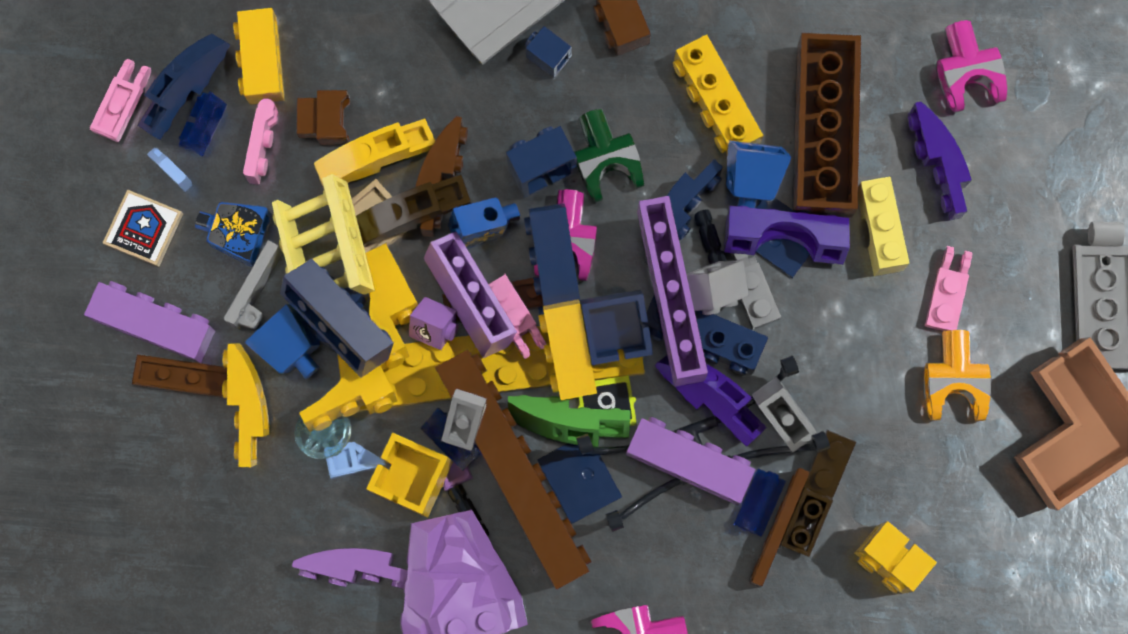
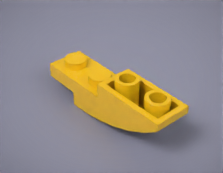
M426 119L400 126L399 122L361 136L335 149L314 162V167L323 188L322 178L331 174L349 183L379 173L382 166L429 151L435 139Z
M240 343L228 344V350L223 351V367L227 368V380L223 381L222 394L223 398H227V405H239V411H236L234 416L235 429H239V441H236L234 444V458L239 460L238 467H253L257 465V437L269 435L267 404L261 381L250 357Z

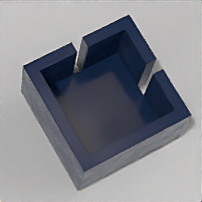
M561 126L555 129L547 127L538 132L536 138L528 142L520 140L509 147L510 150L506 152L508 168L523 198L548 187L542 176L546 173L552 184L577 173V157Z
M641 290L580 300L592 365L619 361L618 349H623L625 359L653 355L649 327L646 324L648 320L644 296Z

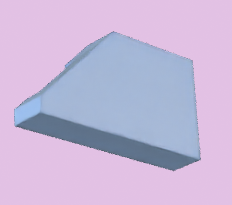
M153 148L147 154L184 192L192 186L191 180L158 148Z
M354 441L324 448L331 479L376 469L378 464L386 466V462Z

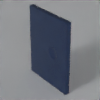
M777 198L771 201L761 200L756 207L758 209H776L793 212L791 208ZM788 239L767 241L756 251L757 254L791 278L795 276L810 255L802 245Z
M567 443L537 459L571 524L622 498L600 454L587 453L582 455L578 445Z

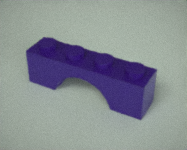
M729 206L725 222L724 252L755 255L758 248L767 241L788 239L802 245L810 253L814 262L844 265L850 248L849 218L835 215H815L806 212L796 213L776 209L749 208L747 206Z

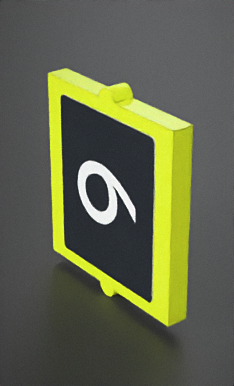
M629 376L595 381L597 394L579 397L580 405L578 408L587 407L590 409L607 410L618 408L630 410V426L637 425L634 409L636 398L632 397Z

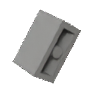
M743 260L718 261L686 274L694 311L702 310L703 315L719 313L720 307L738 305L737 300L749 296Z
M777 377L752 394L758 407L792 452L810 441L811 435L817 433L811 422Z

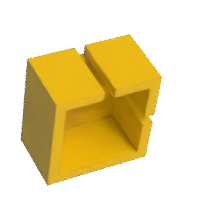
M392 433L381 456V459L390 464L391 467L388 470L378 464L366 489L379 497L428 518L453 461L443 454Z
M888 521L877 525L854 553L860 558L857 562L868 572L873 573L875 571L884 578L882 584L895 594L898 591L902 594L914 592L937 563L916 544H913L909 550L904 546L910 539Z

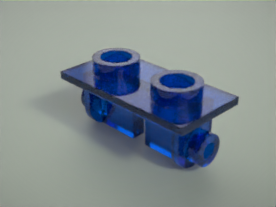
M210 91L209 93L203 92L201 96H198L190 114L196 121L195 123L186 122L178 138L180 140L179 146L186 150L192 149L203 157L227 104Z
M438 407L420 429L464 471L482 453L475 443L470 451L441 441L448 413H444Z
M758 468L734 525L762 537L786 481L779 478V475L771 471L765 472Z

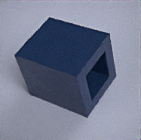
M545 26L538 33L534 31L525 43V46H527L526 58L553 78L572 57V46Z

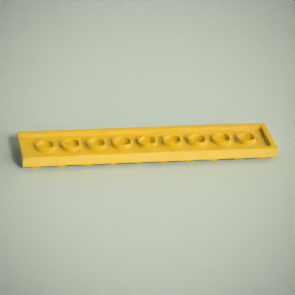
M537 326L539 332L541 333L540 326ZM530 332L521 336V339L530 350V356L526 359L520 354L513 341L509 347L483 359L468 335L455 337L452 341L448 340L441 350L423 342L407 343L405 346L409 357L400 366L392 369L386 368L383 371L398 400L393 403L392 407L452 400L435 367L466 350H469L472 356L478 353L487 369V372L482 375L487 383L490 381L494 382L499 393L552 387L550 375L556 374L554 363H547L545 348L540 349L535 344ZM548 332L541 333L546 345L550 344ZM618 349L619 361L592 365L594 380L645 374L643 356L625 359L623 349ZM338 355L341 380L350 366ZM366 405L361 406L358 412L368 411Z

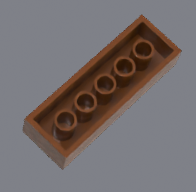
M801 33L797 44L793 212L852 218L858 209L861 35Z

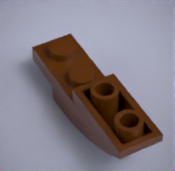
M456 116L435 140L421 167L416 187L428 182L435 184L456 176V173H462L464 156L459 155L461 145H466L468 127H464L462 117ZM443 215L421 223L422 235L435 237L436 229H441Z

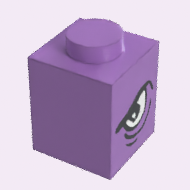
M424 297L410 315L409 337L441 350L447 341H452L457 334V310Z

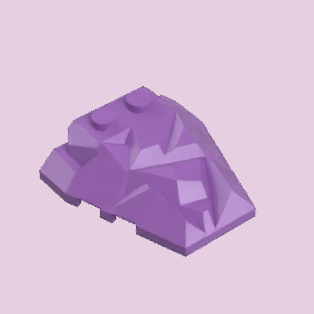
M472 510L411 523L406 562L408 564L407 579L403 593H405L404 607L400 618L402 634H502L528 625L521 593Z

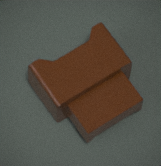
M317 90V98H297L298 137L317 138L320 145L349 143L350 138L344 129V109L350 105L348 91Z

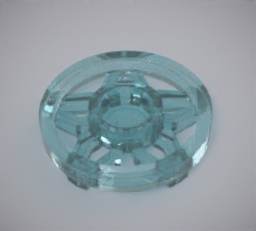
M300 416L294 432L298 447L307 456L315 459H326L339 455L351 436L352 425L349 417L342 416L343 419L333 420L332 424L326 429L309 432L304 428L306 425ZM345 425L344 427L336 430L335 428L337 426ZM301 432L309 436L305 446L302 443ZM343 434V437L339 442L338 438L335 435L341 436ZM331 440H333L335 444V447L331 448L328 444V442H330ZM316 441L317 444L312 449H310L312 444ZM322 444H323V447H324L327 451L318 452L319 450H321Z

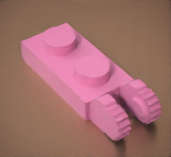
M130 59L124 61L117 77L114 76L90 126L92 132L118 143L144 91L143 88L151 76V68L144 65L139 70L134 83L127 82L135 66L134 61Z
M264 98L257 105L258 108L256 109L243 170V174L250 184L259 185L261 176L266 175L268 160L265 158L266 148H271L273 142V131L270 128L275 126L278 121L277 116H279V112L274 102L268 98Z
M946 247L941 267L937 270L925 327L941 331L957 330L969 278L967 273L971 264L972 252H964L961 257L959 272L949 270L954 257V247Z
M506 274L489 283L488 285L517 331L512 341L523 358L526 359L530 356L528 346L521 339V336L528 332L533 337L535 344L540 349H543L546 342L539 332L536 322Z

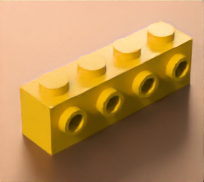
M708 35L675 51V61L672 62L673 67L680 78L684 76L688 84L686 89L692 102H698L702 109L700 115L707 128L712 127L716 137H714L719 151L721 153L726 152L728 156L729 140L761 144L764 135Z

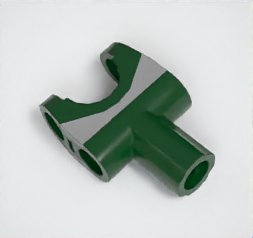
M603 109L591 110L580 116L578 119L588 147L574 151L577 157V168L582 182L595 203L603 200L600 181L604 174L609 171L617 170L623 172L628 176L629 180L633 181L636 189L644 187L640 158L631 134L628 133L613 138Z

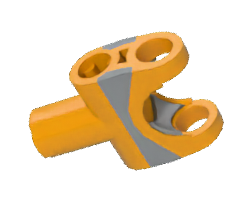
M943 331V363H926L924 368V395L930 420H940L942 405H944L948 394L957 393L963 395L969 401L971 409H973L975 421H985L988 415L991 394L990 367L988 364H970V331Z

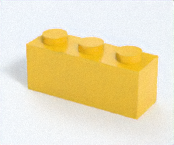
M273 8L238 11V22L233 23L235 39L240 40V50H236L238 68L242 67L243 78H238L240 95H244L250 105L259 104L264 98L271 99L273 102L285 101L278 23Z
M579 299L543 306L544 314L538 315L541 333L548 332L550 344L544 345L547 363H554L556 374L550 375L553 393L559 392L561 400L597 394Z

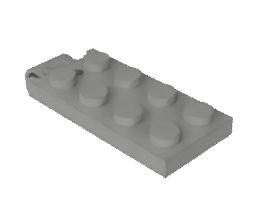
M1090 222L1088 228L1090 246L1073 245L1076 341L1080 338L1091 337L1113 370H1128V246H1122L1125 239L1124 223ZM1102 259H1105L1108 265H1104Z

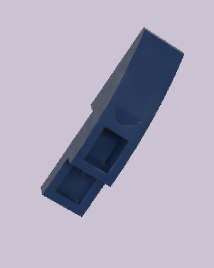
M211 33L175 57L163 69L144 96L152 100V103L137 126L161 140L164 133L169 130L175 115L185 104L190 91L192 90L200 95L209 84L215 69L225 58L230 44Z
M715 159L695 180L685 172L667 195L670 198L679 242L691 230L688 227L691 217L686 211L689 213L693 212L702 201L700 196L707 189L710 192L713 191L722 181L720 175L723 166Z

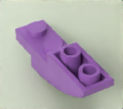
M359 548L327 550L294 560L292 563V567L300 569L298 574L300 576L315 580L318 574L329 576L328 583L343 587L347 586V582L356 583L359 571L363 572L362 579L378 583L381 577L391 579V586L404 589V583H406L407 570L392 566L394 554L378 550Z

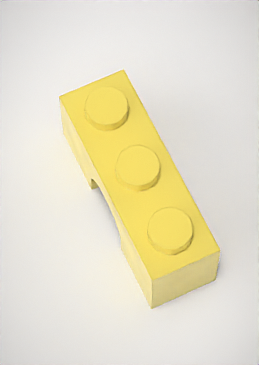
M891 177L862 181L858 186V205L861 219H866L869 228L870 245L868 251L873 274L878 276L904 271L910 263Z

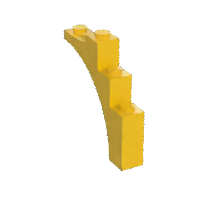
M386 243L365 254L375 291L369 293V315L371 320L380 329L385 330L394 342L389 359L362 378L350 367L339 383L324 397L299 412L309 432L326 429L332 424L333 420L341 416H351L357 413L363 405H366L371 415L375 412L383 413L389 410L393 403L398 401L383 370L386 368H396L409 357L406 346L395 326L410 323V315L416 309L418 303Z

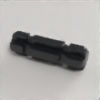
M710 210L698 211L695 213L694 218L697 226H700L699 233L705 251L709 253V263L726 261L724 251L720 250L722 245L715 224L711 223L713 218Z
M458 484L449 489L448 494L453 503L456 502L457 505L455 507L458 512L472 510L488 537L489 531L485 524L480 522L482 519L470 498L467 499L466 495L468 494L463 485Z

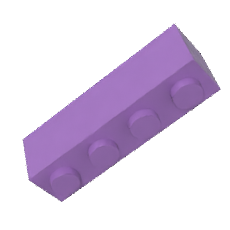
M454 232L430 242L424 260L451 306L457 310V316L482 358L484 359L509 347L517 331L458 233Z
M110 281L109 285L98 282L84 316L94 322L202 363L215 333V330L208 325L210 320L197 314H192L191 318L180 314L182 309L169 303H165L163 307L153 303L154 298L141 292H137L136 296L126 293L127 288L113 281Z
M649 417L648 421L643 418L641 419L626 452L627 456L737 506L741 504L756 470L749 467L750 461L737 455L729 458L721 454L722 449L708 442L704 446L693 441L694 436L678 429L674 433L665 429L666 424L656 418Z

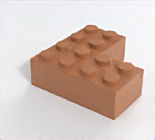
M1091 337L1080 338L1059 352L1058 357L1050 358L1030 372L1064 421V424L1014 458L1047 507L1054 510L1061 509L1128 464V391Z

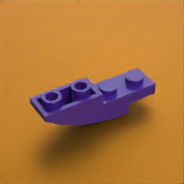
M916 102L910 113H908L909 128L911 131L915 130L917 141H915L916 155L918 159L922 158L924 167L936 165L933 169L936 184L941 185L943 193L941 195V206L943 212H948L950 221L961 219L967 212L962 188H966L972 181L968 166L959 146L943 122L925 104Z
M666 355L655 364V367L674 386L668 355ZM706 364L708 374L705 381L675 387L685 400L696 409L705 404L713 415L719 418L746 447L767 428L746 406L753 398L730 378Z

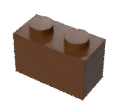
M596 0V5L593 6L595 16L598 22H604L607 30L604 32L606 43L609 48L614 47L617 56L650 44L651 33L637 0Z

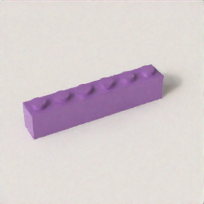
M665 196L639 201L637 215L674 387L705 381L708 371L670 198Z

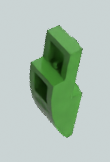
M508 396V409L516 424L549 439L578 445L576 437L588 433L592 445L598 447L599 437L629 438L630 410L618 408L608 410L590 409L587 407L569 408V399L561 400L558 396Z

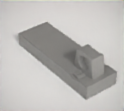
M269 240L224 317V320L229 325L239 330L241 326L256 330L262 320L263 314L253 305L283 254L280 247Z

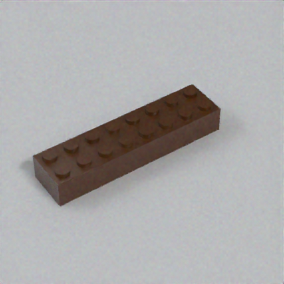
M466 350L435 367L451 398L456 389L486 398V409L475 442L555 589L557 590L590 572L587 565L592 561L583 544L577 547L572 539L576 532L568 517L563 520L561 519L557 511L561 504L553 490L547 493L542 481L546 480V477L539 464L535 463L532 465L527 457V454L532 451L523 435L518 438L516 437L512 428L517 424L509 409L502 410L497 401L502 399L494 382L490 381L487 383L482 375L487 372V369L478 353L472 356L469 350Z

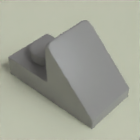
M456 389L452 397L441 441L471 451L486 409V398Z

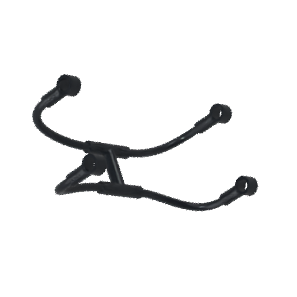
M793 355L780 360L782 367L776 377L781 382L785 377L799 373V368ZM754 398L746 405L748 408L756 403ZM713 415L681 427L679 430L693 435V441L703 445L699 434L718 427V424L722 423V421ZM821 431L811 435L812 442L810 444H804L794 452L788 446H778L737 454V456L748 460L784 453L817 451L820 453L830 449V443L825 432ZM588 433L576 437L582 455L587 453L622 454L626 453L629 445L595 447L592 445ZM678 478L672 479L641 497L621 514H619L618 510L605 514L608 526L612 532L624 528L622 522L643 505L675 486L688 483Z

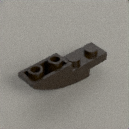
M460 174L435 184L428 182L356 215L363 246L365 247L415 229L417 224L452 212L453 208L472 204L462 175Z
M828 429L825 434L829 440L830 449L820 453L817 452L816 456H814L809 468L810 473L780 544L807 557L811 555L832 505L834 494L856 444L855 440Z

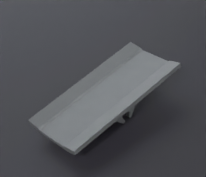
M565 0L428 1L474 57L483 65Z

